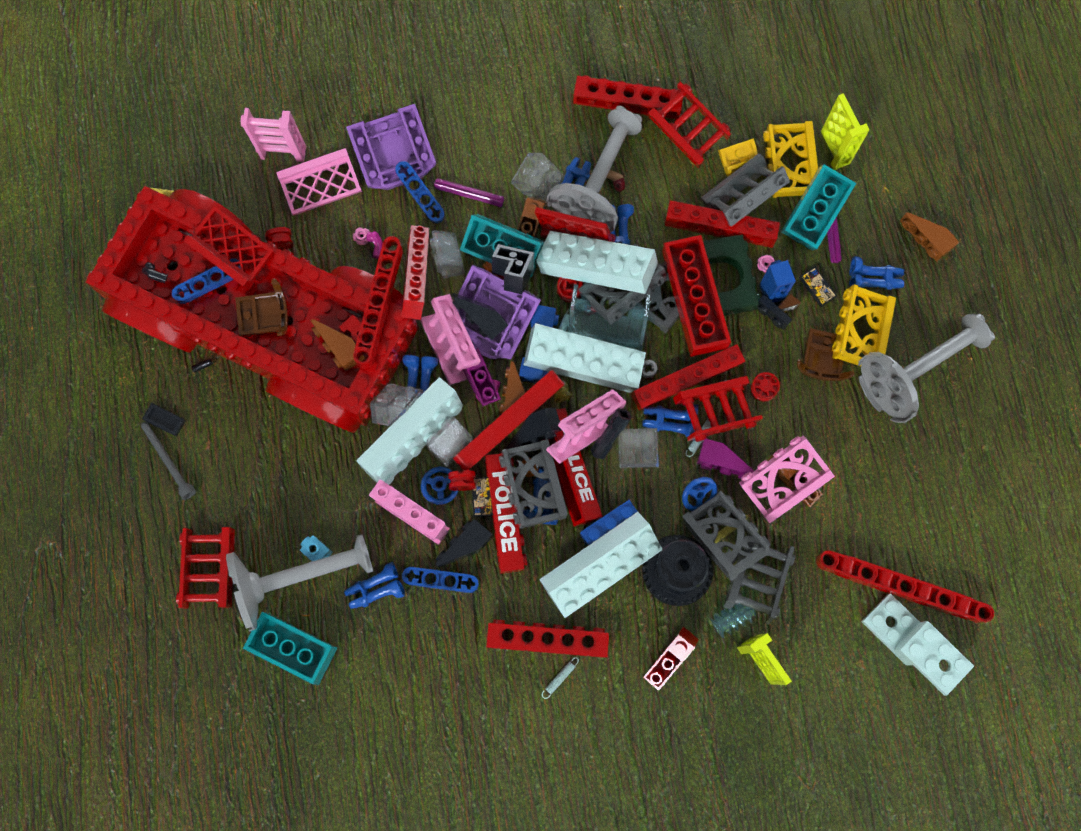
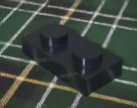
M765 295L758 300L756 304L758 311L764 316L767 315L777 328L785 330L792 319Z

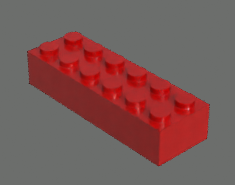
M698 235L664 243L662 254L690 357L728 349L731 339L702 236Z

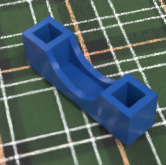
M538 305L530 321L531 328L535 323L552 328L557 326L559 315H556V308ZM525 357L522 358L519 372L521 381L536 384L548 373V371L523 365Z

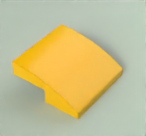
M754 138L718 150L727 177L758 154Z

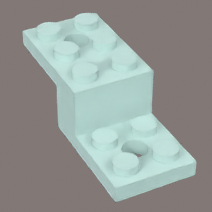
M888 593L861 621L905 665H914L945 696L974 667L928 621H918L891 593ZM888 616L895 619V625L892 628L886 624ZM941 660H945L948 663V669L945 672L939 668Z

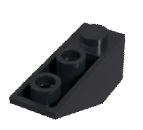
M456 293L451 294L454 298L452 303L458 310L463 309L467 313L465 317L471 324L475 322L479 326L477 330L484 338L488 336L492 340L508 326L507 322L494 307Z
M544 408L529 415L506 449L538 443L544 438L551 439L556 437V433L562 431L558 426L560 420L556 408Z
M475 519L472 522L468 521L462 528L463 533L459 537L456 535L450 541V548L446 552L443 550L437 556L436 565L440 568L480 552L493 538L492 533Z

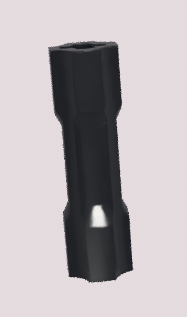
M618 408L615 411L602 436L596 440L590 449L595 458L603 460L606 458L613 447L614 441L632 419L628 410Z

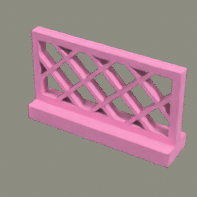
M346 148L276 172L293 216L362 192ZM345 163L349 166L346 175L338 172L339 166ZM325 170L333 172L329 181L320 177ZM336 174L344 177L341 187L332 183ZM308 176L316 178L312 187L303 184ZM347 179L355 183V189L350 191L344 189ZM318 180L327 183L324 192L315 189ZM291 182L298 184L295 193L288 191L286 184ZM330 185L339 189L336 196L331 197L326 194ZM301 186L310 190L306 199L297 195ZM313 191L322 195L319 202L314 203L309 200ZM296 198L305 201L302 208L294 209L293 203Z

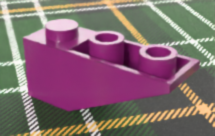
M479 348L475 350L481 362L478 365L465 368L463 371L482 406L500 400V396Z
M709 439L702 441L696 463L701 465V468L706 470L717 469L720 470L719 473L724 475H731L732 473L739 475L738 478L740 479L746 473L754 472L724 443Z

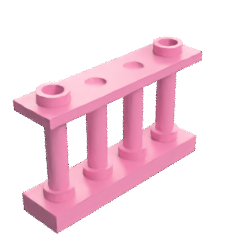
M245 108L244 115L241 116V126L246 131L261 160H265L266 151L292 153L297 162L304 163L306 144L290 111H282V117L277 120L254 118L249 108Z
M450 294L433 298L431 304L435 314L421 317L420 321L449 385L467 380L463 369L478 365L481 361L456 306L452 303L453 300Z
M612 389L564 418L558 425L565 432L563 438L547 447L546 451L560 464L601 437L608 426L606 423L608 417L614 414L618 408L622 409L626 401Z

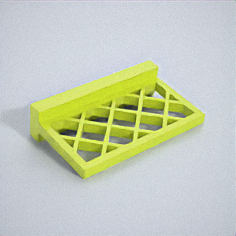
M844 93L838 95L821 130L834 156L831 163L833 170L849 165L870 130L867 124L860 126Z
M768 633L752 636L737 647L741 654H750L771 685H787L792 682L766 645L772 641Z

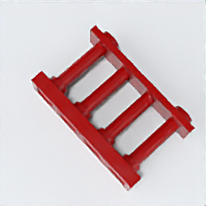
M680 81L677 85V89L680 92L661 110H656L653 107L648 112V117L699 168L704 163L703 154L722 136L728 140L731 136V129L725 123L721 124L692 94L693 90L688 84H683ZM686 97L692 105L674 123L671 122L669 124L665 120V115ZM698 110L705 118L691 132L682 137L678 133V128ZM711 123L718 131L699 149L696 148L694 150L690 146L691 141Z
M747 376L680 391L673 397L675 405L682 403L683 406H686L694 433L687 437L688 441L695 439L696 442L707 439V436L741 427L750 429L757 426V422L763 419L762 415L752 417L743 393V387L750 383ZM733 391V394H736L744 416L743 420H735L726 396L727 392ZM716 395L717 398L719 397L728 421L727 424L719 426L710 402L711 396ZM699 399L700 402H703L711 428L702 430L693 405L694 400Z
M222 527V532L219 534L192 535L193 530L183 528L179 537L182 548L179 592L176 595L178 608L189 609V602H216L218 607L232 608L233 580L229 576L226 554L234 552L235 529ZM219 542L221 544V552L218 554H191L192 543ZM191 562H218L220 564V572L217 574H190ZM190 582H217L219 584V592L216 594H189Z

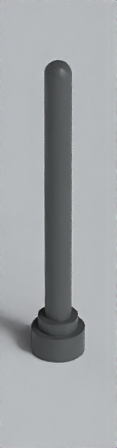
M143 422L141 428L178 484V494L182 500L191 498L196 494L193 485L185 482L147 422Z

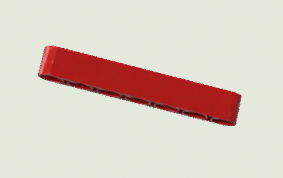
M389 236L383 241L353 353L355 362L362 369H368L373 366L403 254L400 241L394 236ZM393 245L397 246L393 251L388 250ZM388 263L393 264L392 267L388 269L384 268V266ZM383 281L388 282L384 287L379 286ZM376 300H383L380 305H374ZM372 318H378L376 323H369ZM372 336L373 340L371 342H364L366 337ZM362 355H368L366 361H359Z
M553 370L549 371L452 459L462 470L472 468L565 383Z

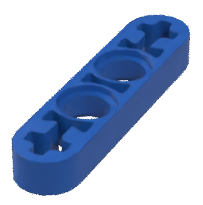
M405 161L399 162L395 167L397 177L428 219L435 224L441 223L444 220V211L412 166ZM401 167L404 169L408 168L407 173L410 176L408 179L404 173L400 174ZM411 181H418L420 186L418 189L413 190L409 187ZM424 195L429 196L431 199L427 205L420 202L421 197ZM433 204H435L433 206V209L436 212H441L439 214L440 218L438 219L437 217L432 218L433 212L431 211V209H429L428 211L426 210L428 208H431Z
M230 259L232 263L239 262V260L237 259ZM215 266L174 287L172 297L177 303L186 304L234 279L229 275L226 276L224 271ZM221 273L222 277L219 281H213V274ZM197 282H204V287L201 290L194 288ZM188 287H190L194 293L191 294ZM183 291L184 293L183 298H181L179 292Z
M408 567L402 573L403 581L411 586L473 593L479 587L478 579L470 574ZM413 571L415 575L421 576L420 572H424L422 574V583H419L420 579L416 578L409 582V578L406 575ZM429 573L436 575V582L433 584H427L425 581ZM448 576H454L456 579V583L452 587L445 585V579ZM459 577H463L461 581L468 582L471 578L475 586H471V589H468L466 585L461 584V589H459Z

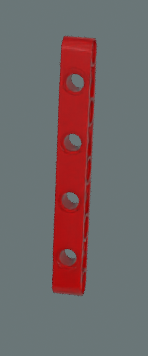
M828 550L820 553L816 558L817 566L824 571L958 618L983 623L991 621L994 617V609L986 603L848 555ZM824 555L831 559L830 565H826L823 562ZM863 568L869 572L867 579L862 576ZM901 582L906 583V592L902 591L900 587ZM940 595L945 597V605L940 603ZM980 608L983 609L985 613L984 618H981L979 616Z

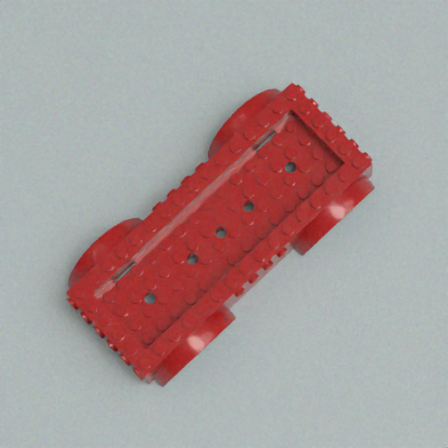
M144 186L142 191L137 194L136 201L132 207L128 209L125 219L118 225L117 232L109 240L106 250L99 256L95 268L88 274L86 283L106 299L102 312L188 353L192 352L198 344L269 379L265 389L266 392L337 427L355 433L361 424L367 426L419 329L416 323L417 319L401 317L403 295L393 288L373 366L368 369H362L355 365L348 371H345L343 367L338 368L333 361L335 355L332 351L330 353L326 351L322 345L325 342L322 336L318 338L311 329L314 327L311 320L314 319L340 333L342 332L339 326L352 315L362 323L374 275L349 266H338L328 273L310 264L309 260L303 257L299 259L289 250L284 249L282 251L275 244L267 241L265 244L274 250L275 253L253 280L254 285L250 290L243 287L237 281L232 280L186 304H179L172 297L174 287L216 266L184 242L188 235L191 236L213 206H216L251 234L253 233L231 211L205 195L187 189H177L168 197ZM216 213L212 218L213 225L222 224L220 214ZM234 225L226 227L227 236L237 235ZM222 227L213 229L214 238L223 237ZM209 229L203 230L198 237L202 240L210 239ZM250 237L241 238L242 247L251 246ZM237 238L228 240L229 249L238 248ZM224 240L215 242L216 251L225 250ZM264 248L256 249L257 259L263 258L268 251ZM252 250L243 251L244 261L253 259ZM239 252L229 253L230 259L234 258L240 261ZM150 262L155 265L154 270L168 274L166 283L152 280L142 272L145 263ZM178 263V267L175 270L171 271L170 267L173 264ZM254 263L244 264L245 273L249 276L254 270ZM213 274L212 280L219 281L222 274ZM277 279L286 299L288 324L292 322L288 326L286 334L277 336V332L244 337L239 336L235 298L275 292L271 280ZM383 281L379 286L384 287L387 285V282ZM197 282L194 288L201 290L204 287V282ZM188 287L190 293H191V294L194 293V292L191 290V288ZM183 291L179 292L180 297L183 298ZM376 300L374 305H380L383 300ZM372 318L369 323H376L378 318ZM363 355L365 357L363 361H366L368 355Z

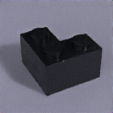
M498 244L492 255V274L504 276L505 291L523 294L534 270V252Z

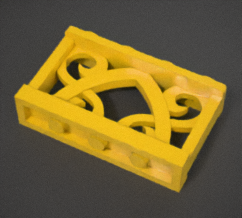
M805 121V123L768 124L766 131L763 133L764 142H767L765 157L769 160L767 167L770 171L775 172L783 166L789 180H793L789 188L782 187L772 196L773 198L802 196L807 187H795L796 183L809 185L818 170L813 121ZM790 133H802V134H799V135H797V136H795V137L792 138V136H791ZM776 134H784L788 141L786 142L783 137L779 136L781 142L777 143L774 140V136ZM798 146H803L804 150L799 151L797 148ZM789 148L797 156L805 158V161L796 166L794 172L780 160ZM800 168L806 169V173H802L801 171L800 175L798 174V171Z
M854 284L843 293L844 303L839 312L840 322L835 331L837 337L832 346V358L858 365L859 360L862 359V357H859L861 352L864 355L870 352L886 353L896 298L892 296L887 297ZM856 296L864 299L866 308H864V304L860 300L858 301L859 306L855 305ZM870 301L878 303L879 306H871ZM866 315L867 322L874 329V333L865 336L861 340L853 323L858 318ZM877 317L876 323L873 322L872 318ZM868 339L872 340V345H870L869 342L867 344L865 343ZM847 342L851 345L849 349L858 348L854 354H850L845 350Z

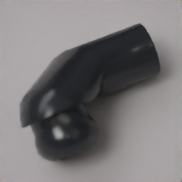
M150 262L145 263L142 272L150 279L165 284L168 274L154 270L155 265Z

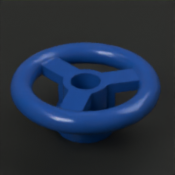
M435 467L427 471L423 476L421 492L430 503L443 505L452 501L458 491H452L448 497L444 498L443 491L451 480L449 477L436 476L432 479L430 476L438 472L448 474L452 470L446 467ZM438 482L443 483L441 488L436 487ZM427 483L437 492L438 499L433 498L428 493Z
M699 477L692 480L682 494L684 507L689 511H694L704 504L703 498L711 489V495L707 501L717 495L715 481L709 477ZM700 483L708 484L705 487H703ZM688 495L696 500V506L688 502Z

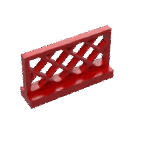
M213 206L191 236L188 235L184 240L193 249L249 290L254 285L253 280L275 253L274 250L216 206ZM216 213L221 215L222 224H212V218ZM234 225L237 235L227 236L226 227ZM222 227L223 237L214 238L213 229ZM209 229L210 239L202 240L198 237L203 230ZM250 237L251 246L242 247L241 238ZM237 238L238 248L229 249L228 240ZM224 240L225 250L216 251L215 242ZM264 248L268 252L263 258L257 259L256 249ZM252 250L253 259L244 261L243 251ZM239 252L240 261L232 263L229 253ZM254 263V270L249 276L245 273L244 264Z
M538 207L535 209V215L542 227L541 238L546 239L549 231H555L615 242L616 236L610 234L606 223Z

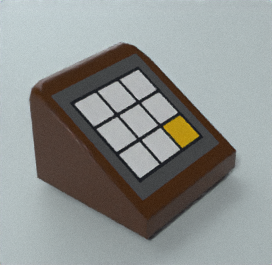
M790 294L778 307L786 313L797 309L801 302Z

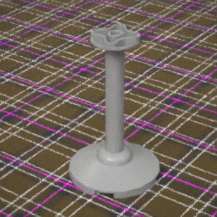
M617 106L616 109L608 114V121L614 129L586 186L570 183L558 184L547 195L548 208L552 206L555 212L606 223L610 233L616 228L618 215L615 208L599 192L626 135H636L642 129V117L627 111L622 106Z
M981 314L965 315L961 321L962 331L905 368H902L891 357L881 352L866 354L859 360L858 366L861 365L862 375L858 378L865 396L873 407L879 412L884 410L893 417L890 420L895 423H906L915 417L918 412L919 402L912 381L971 343L979 348L988 347L991 341L995 339V335L985 323L984 316Z
M362 534L356 536L354 549L264 577H259L258 574L249 572L234 552L226 554L229 576L232 577L233 583L237 585L239 590L234 592L235 599L246 629L249 628L248 631L257 628L258 604L262 602L266 592L359 564L367 573L373 572Z

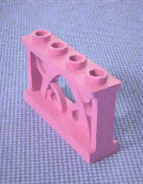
M804 436L795 437L790 441V445L787 448L779 449L773 454L774 457L769 461L764 460L753 473L748 472L741 477L742 481L739 482L741 487L769 523L776 520L835 477ZM798 449L808 451V459L805 464L801 463L803 461L802 454L799 458L795 457V452ZM787 457L790 459V461H783ZM813 457L823 469L820 472L809 467ZM790 468L798 470L794 479L795 490L791 491L786 487L774 488L778 469ZM803 472H805V474L802 477H807V481L805 483H801L799 481V478ZM761 480L762 485L757 487L759 489H766V492H754L752 490L753 482ZM784 491L785 497L780 499L779 493L776 495L774 493ZM767 496L770 508L766 510L757 498Z
M382 480L377 482L369 494L378 505L438 545H440L450 530L444 521Z

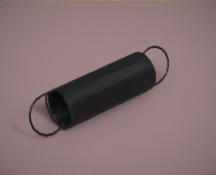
M206 359L191 366L192 372L195 373L213 365L211 359Z

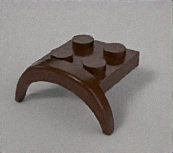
M277 279L271 280L275 292L235 298L239 336L244 337L277 332V336L286 334L288 330V310L284 292Z
M810 328L808 330L803 362L801 359L797 360L798 370L808 377L824 381H843L854 376V371L841 373L843 360L832 358V346L836 341L837 334Z

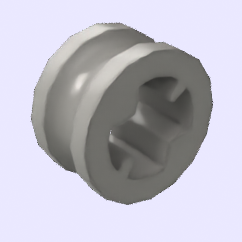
M644 361L643 367L650 365L652 366L651 370H653V372L648 371L646 373L645 368H643L641 375L644 378L655 376L657 365L654 361Z

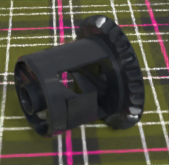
M670 535L659 539L658 542L662 547V551L642 564V575L647 589L656 599L668 605L685 606L696 602L705 595L711 585L713 578L711 557L698 541L689 536Z

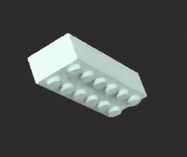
M549 231L536 259L541 274L646 294L658 265L655 249Z
M535 323L531 329L523 365L548 372L553 370L559 375L632 393L634 390L639 389L646 352Z
M439 377L356 460L358 464L374 481L382 480L389 485L394 480V477L407 467L408 462L413 457L418 456L421 449L427 443L432 442L435 435L448 425L451 418L461 412L463 404L456 391Z
M636 512L542 577L540 582L561 614L566 618L662 551V547L650 524L639 512Z

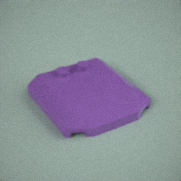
M415 104L400 108L397 113L367 123L362 121L346 127L368 188L390 190L403 185L395 172L396 165L401 161L408 162L420 179L436 165ZM401 167L400 174L404 173L408 179L410 177L407 173L408 168L404 169Z
M472 265L459 295L494 307L507 322L508 326L494 339L490 340L488 336L484 338L477 330L479 326L475 322L471 324L465 317L467 313L463 309H457L474 348H479L481 355L489 359H511L541 299L524 290L523 294L505 291L504 279L483 268Z

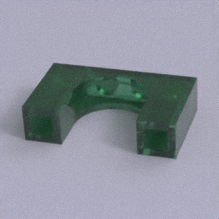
M743 234L703 241L709 264L728 263L735 267L740 274L741 283L736 289L718 293L724 316L756 310L759 305L760 295L755 290L756 278L751 273L752 260L748 258V243L746 240L744 241Z

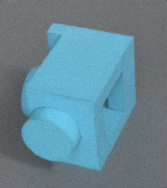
M307 536L300 544L302 546L300 551L311 561L329 557L333 553L315 536L311 538ZM316 546V551L312 553L310 549Z

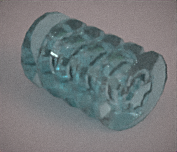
M735 604V609L733 607L731 610L727 609L728 612L721 610V616L715 613L714 620L710 619L717 633L724 639V632L726 631L731 635L732 627L739 631V623L743 627H746L745 620L753 623L752 616L756 617L754 610L745 605Z

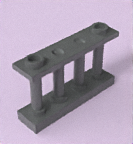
M758 153L702 196L701 199L706 208L721 209L729 226L732 227L788 184L790 180L783 166L775 172L770 171L764 157ZM761 175L767 177L760 183L755 182ZM747 186L752 188L745 195L740 192ZM733 197L737 199L731 206L726 204Z
M750 542L748 546L752 547V549L745 550L742 548V551L751 553V551H756L758 546L754 542ZM790 546L786 553L769 548L770 555L768 556L783 561L780 571L758 562L749 567L778 578L775 588L747 578V575H744V570L737 575L736 579L730 582L723 607L731 610L735 604H742L768 614L765 622L768 625L773 619L777 620L780 613L778 604L789 566H792L795 560V555H793L795 547ZM739 555L737 563L743 560L744 557ZM745 585L773 596L770 606L741 596L742 593H739L740 587Z

